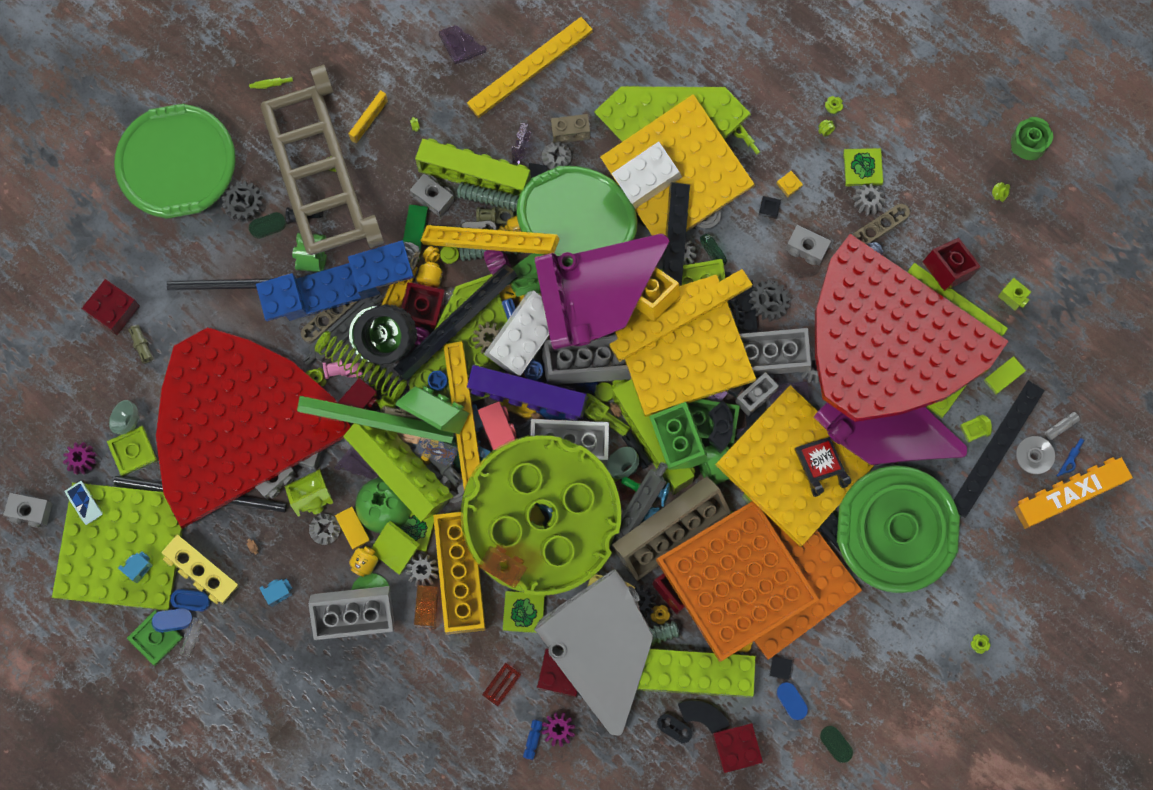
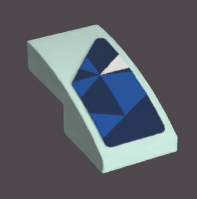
M82 480L64 491L85 525L103 515Z

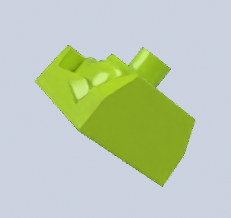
M320 469L285 486L289 503L297 516H300L299 511L319 514L323 511V506L326 503L333 504Z

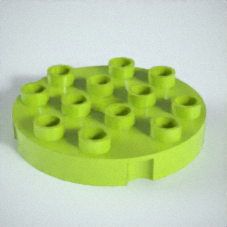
M525 436L497 447L473 471L465 487L461 503L462 532L467 548L474 560L485 573L498 583L530 595L563 593L580 586L592 578L610 557L612 552L609 548L614 535L619 533L621 525L619 494L615 482L604 464L583 446L555 436ZM536 503L545 504L552 508L551 519L545 527L544 525H536L533 521L530 522L529 520L531 510Z

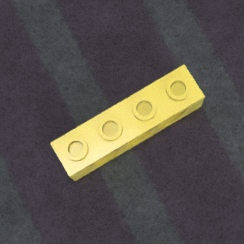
M176 535L161 552L164 556L162 560L171 567L174 564L179 568L178 573L185 579L191 578L194 581L193 586L199 591L205 590L210 594L208 598L215 604L220 602L223 605L238 588L237 583L179 535ZM181 554H187L189 561L182 564L178 562V557ZM198 566L203 567V575L195 576L193 574L194 568ZM211 579H217L220 582L216 589L208 586Z

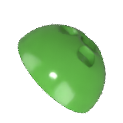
M369 307L359 312L351 323L349 339L352 348H355L356 354L359 352L354 344L353 332L355 323H357L360 315L374 307ZM382 316L373 321L370 328V338L378 350L389 353L398 348L401 341V331L393 319Z
M380 477L365 483L356 497L355 508L360 522L370 531L381 533L389 521H392L400 528L410 517V509Z

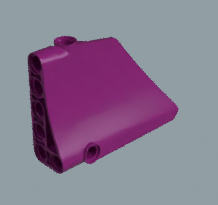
M657 234L575 254L565 252L561 256H557L555 253L535 257V265L553 349L573 345L575 347L588 345L591 341L624 329L656 266L668 247L669 239L664 234ZM567 259H573V263L571 266H564V263Z
M826 403L814 416V419L828 431V435L834 442L841 444L870 465L963 458L967 455V446L925 407L901 415L855 422L829 403Z

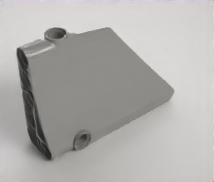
M615 569L546 614L539 620L534 630L549 648L550 656L611 735L619 736L624 730L650 650L653 634L640 612L638 593L632 586L628 587ZM555 645H560L564 650L557 649Z

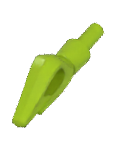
M279 77L249 84V87L267 89L273 86H281L282 83L293 82V78L281 79Z
M740 125L737 129H740L741 133L738 134L735 129L734 135L737 138H743L747 146L751 147L756 155H758L760 151L755 146V141L748 135L744 127Z

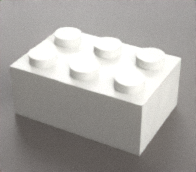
M657 142L612 173L635 209L670 186L671 182H676L682 178L679 170L660 142Z

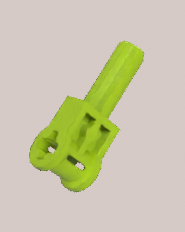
M586 393L588 401L584 416L593 422H609L610 428L622 436L626 435L630 427L608 413L610 409L593 395Z

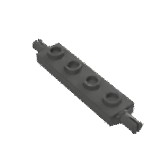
M379 294L371 300L369 298L362 299L327 330L331 332V337L321 353L326 351L332 338L337 336L334 345L327 352V357L332 354L340 340H343L344 343L349 338L350 326L355 316L366 308L376 306L384 297ZM318 339L308 346L310 354L302 360L307 366L315 359L321 362L326 359L325 354L320 355L315 352L314 348Z
M664 462L660 463L657 470L650 469L621 516L620 531L618 534H615L612 544L642 522L666 483L663 474L668 466Z

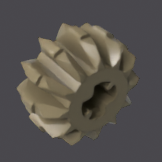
M486 322L485 329L480 324L478 328L481 332L477 330L473 332L479 336L472 338L473 342H479L475 345V349L482 346V354L491 344L489 341H484V335H492L494 337L492 338L493 341L502 329L495 330L496 323L493 324L492 328H489V322Z

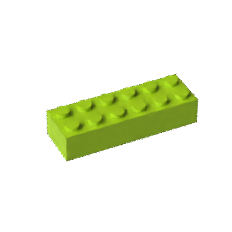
M422 138L415 158L418 172L458 184L465 182V184L469 183L471 186L486 187L487 190L491 188L492 190H498V192H508L509 195L512 193L514 196L520 195L531 178L530 170L524 165H512L503 159L498 161L492 159L489 155L474 154L469 149H457L452 144L443 145L430 138L428 140Z
M632 379L613 389L612 400L619 406L624 419L640 444L645 447L646 454L657 469L661 462L666 464L650 417L644 416ZM693 467L673 470L667 468L665 470L663 478L666 481V485L670 483L672 495L693 483L695 470Z
M354 423L343 436L420 522L440 512L454 497L449 492V489L436 478V475L425 466L423 461L414 454L409 445L403 442L397 432Z
M650 649L637 691L752 698L754 696L755 656L732 654L719 662L714 653Z

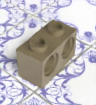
M588 114L551 118L553 143L559 141L566 143L590 140Z

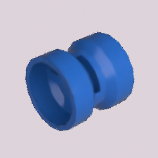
M530 361L524 370V374L530 380H537L544 374V366L540 361Z
M433 371L428 376V384L434 391H441L447 386V377L442 371Z

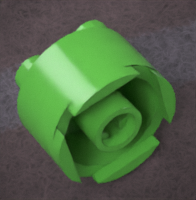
M1030 117L1021 121L1011 137L1012 152L1025 160H1037L1043 156L1053 140V132L1049 124L1038 117Z
M297 233V247L293 248L292 253L293 258L296 259L295 270L323 271L327 259L325 251L314 255L307 254L301 234ZM313 234L315 242L326 239V235Z
M712 445L705 447L709 461L698 465L703 478L707 476L715 485L729 480L715 465L729 450L728 446L721 454Z

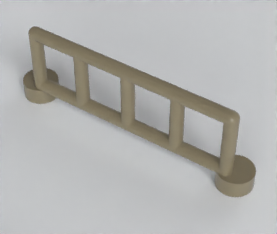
M325 65L310 68L315 82L314 86L261 103L262 114L306 253L309 255L318 254L364 238L367 239L370 249L383 245L384 241L375 215L363 217L323 97L334 93ZM312 98L320 122L281 134L273 110ZM324 133L331 157L292 169L284 145ZM335 168L343 193L303 205L295 180ZM347 204L355 229L315 242L307 216Z

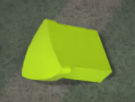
M978 415L976 418L960 425L968 443L983 436L988 437L991 435V420L985 415Z

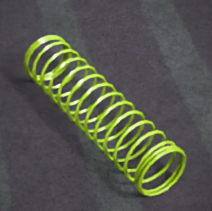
M324 332L315 345V352L320 355L325 354V358H331L332 363L337 362L338 367L344 365L345 371L350 369L351 375L356 374L357 378H362L364 381L365 374L370 370L373 363L370 362L364 374L358 377L359 370L367 361V359L363 358L357 371L352 373V367L361 357V354L358 353L352 365L345 369L346 363L355 352V348L349 352L345 362L339 365V361L348 350L349 344L345 345L339 358L333 361V356L342 346L343 340L338 342L332 355L327 357V352L334 345L337 336L332 338L326 351L321 353L331 337V332ZM377 365L370 378L364 382L369 381V386L375 385L376 390L381 389L382 394L388 393V398L396 401L405 390L407 380L403 379L400 381L392 396L389 397L390 390L398 381L399 375L395 377L390 388L383 393L384 386L390 380L393 371L388 374L383 385L377 389L378 382L387 370V368H384L377 381L371 385L372 377L380 368V365Z

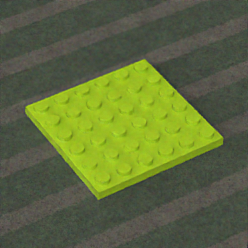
M84 484L103 515L85 525L69 500L52 598L163 611L170 610V598L173 593L177 567L174 564L171 567L162 560L164 556L161 552L176 535L182 538L183 529L180 527L163 492ZM143 551L151 558L149 562L153 566L138 583H135L120 571L118 567L120 565L124 567L126 560L131 555L139 554Z

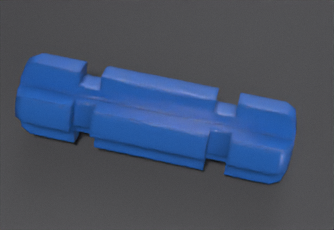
M532 721V730L529 732L526 743L527 749H525L523 757L526 759H534V750L537 748L540 737L539 731L542 729L543 724L541 721Z

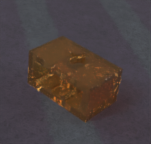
M498 545L495 548L490 546L478 567L511 587L516 588L527 569L523 565L524 561L515 555L513 558L505 555L507 550ZM506 561L507 569L502 568L501 570L499 563Z
M417 586L414 626L416 628L436 629L438 587Z

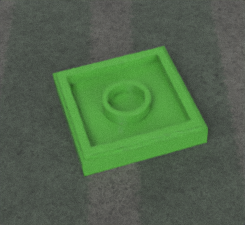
M154 610L127 637L154 666L184 638L177 630L157 632L153 629L152 618L158 612L157 610Z

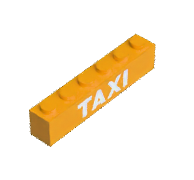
M1112 457L1104 461V466L1099 468L1095 465L1087 469V473L1082 476L1078 473L1070 477V481L1065 484L1063 481L1058 482L1048 492L1046 489L1035 493L1036 497L1031 500L1026 497L1018 501L1019 505L1014 510L1024 529L1131 480L1133 477L1122 457L1116 460Z

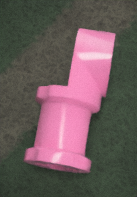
M340 359L339 365H342V359ZM323 362L325 379L337 375L348 378L356 377V374H350V369L345 371L344 365L338 367L337 362L328 364ZM352 363L346 364L345 369H348ZM356 363L352 367V373L357 371L360 363ZM362 368L359 370L358 376L362 375Z

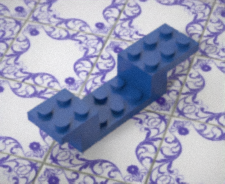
M398 241L348 256L349 263L304 277L296 278L291 273L257 283L256 287L265 320L270 321L286 316L289 321L379 295L381 294L379 290L381 287L414 278L404 241Z

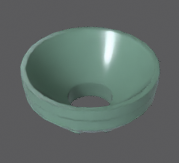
M128 400L118 403L110 415V430L120 435L134 430L140 419L137 406Z
M631 447L619 448L608 458L606 469L615 479L628 478L636 472L639 456ZM632 465L627 471L624 472V469L627 466Z

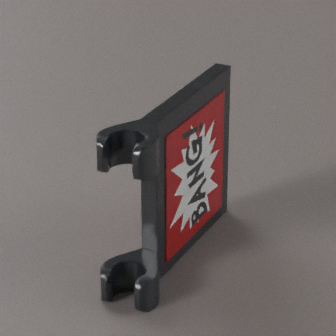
M830 437L795 448L814 497H818L824 492L822 485L819 483L821 480L837 476L841 488H845L851 483V479L845 472Z

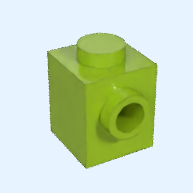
M1013 278L998 297L1016 311L1019 306L1023 308L1030 301L1028 296L1031 291Z

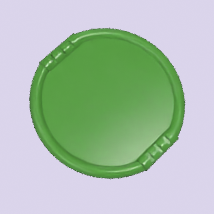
M185 103L149 109V111L135 119L121 136L115 153V175L118 185L126 198L138 209L150 215L168 219L197 214L214 204L227 189L235 168V148L226 127L214 115L204 109Z
M561 165L530 178L518 198L517 220L521 232L557 234L560 238L555 250L557 256H561L565 252L575 254L635 239L637 233L636 211L622 188L611 178L589 168ZM567 259L564 266H571L573 259Z
M886 466L862 476L847 491L839 505L837 543L849 568L865 583L886 592H913L934 583L951 566L958 553L960 515L951 495L934 477L912 467Z

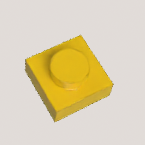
M792 171L776 183L787 197H790L803 186L802 182Z

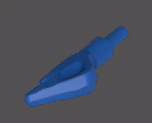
M1080 438L1075 448L1072 447L1066 461L1056 475L1057 477L1075 470L1076 464L1074 459L1080 453L1079 449L1084 443V439ZM1071 464L1072 468L1066 471V467Z

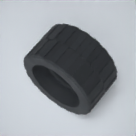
M381 305L365 311L363 315H360L357 323H355L353 332L354 344L362 357L373 364L384 365L397 362L406 357L415 347L414 345L417 341L415 321L405 309L399 308L396 305ZM382 316L393 319L401 331V341L398 348L389 353L378 350L370 338V328L373 321Z

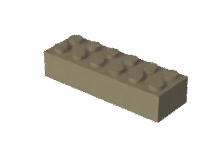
M706 476L612 545L624 567L638 581L659 566L656 561L658 557L722 520L731 511L720 489Z

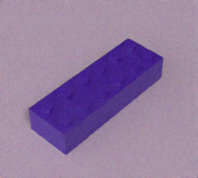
M475 365L472 366L467 388L471 390L473 395L485 397V394L490 395L489 398L492 400L503 402L506 399L509 400L508 403L511 405L522 407V404H525L530 410L538 412L541 409H545L546 413L559 417V414H564L566 419L578 421V418L583 419L588 401V396L584 393Z

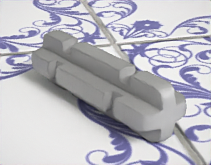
M1075 412L1071 413L1067 418L1054 425L1053 428L1048 429L1045 432L1046 437L1049 440H1053L1080 421V417Z

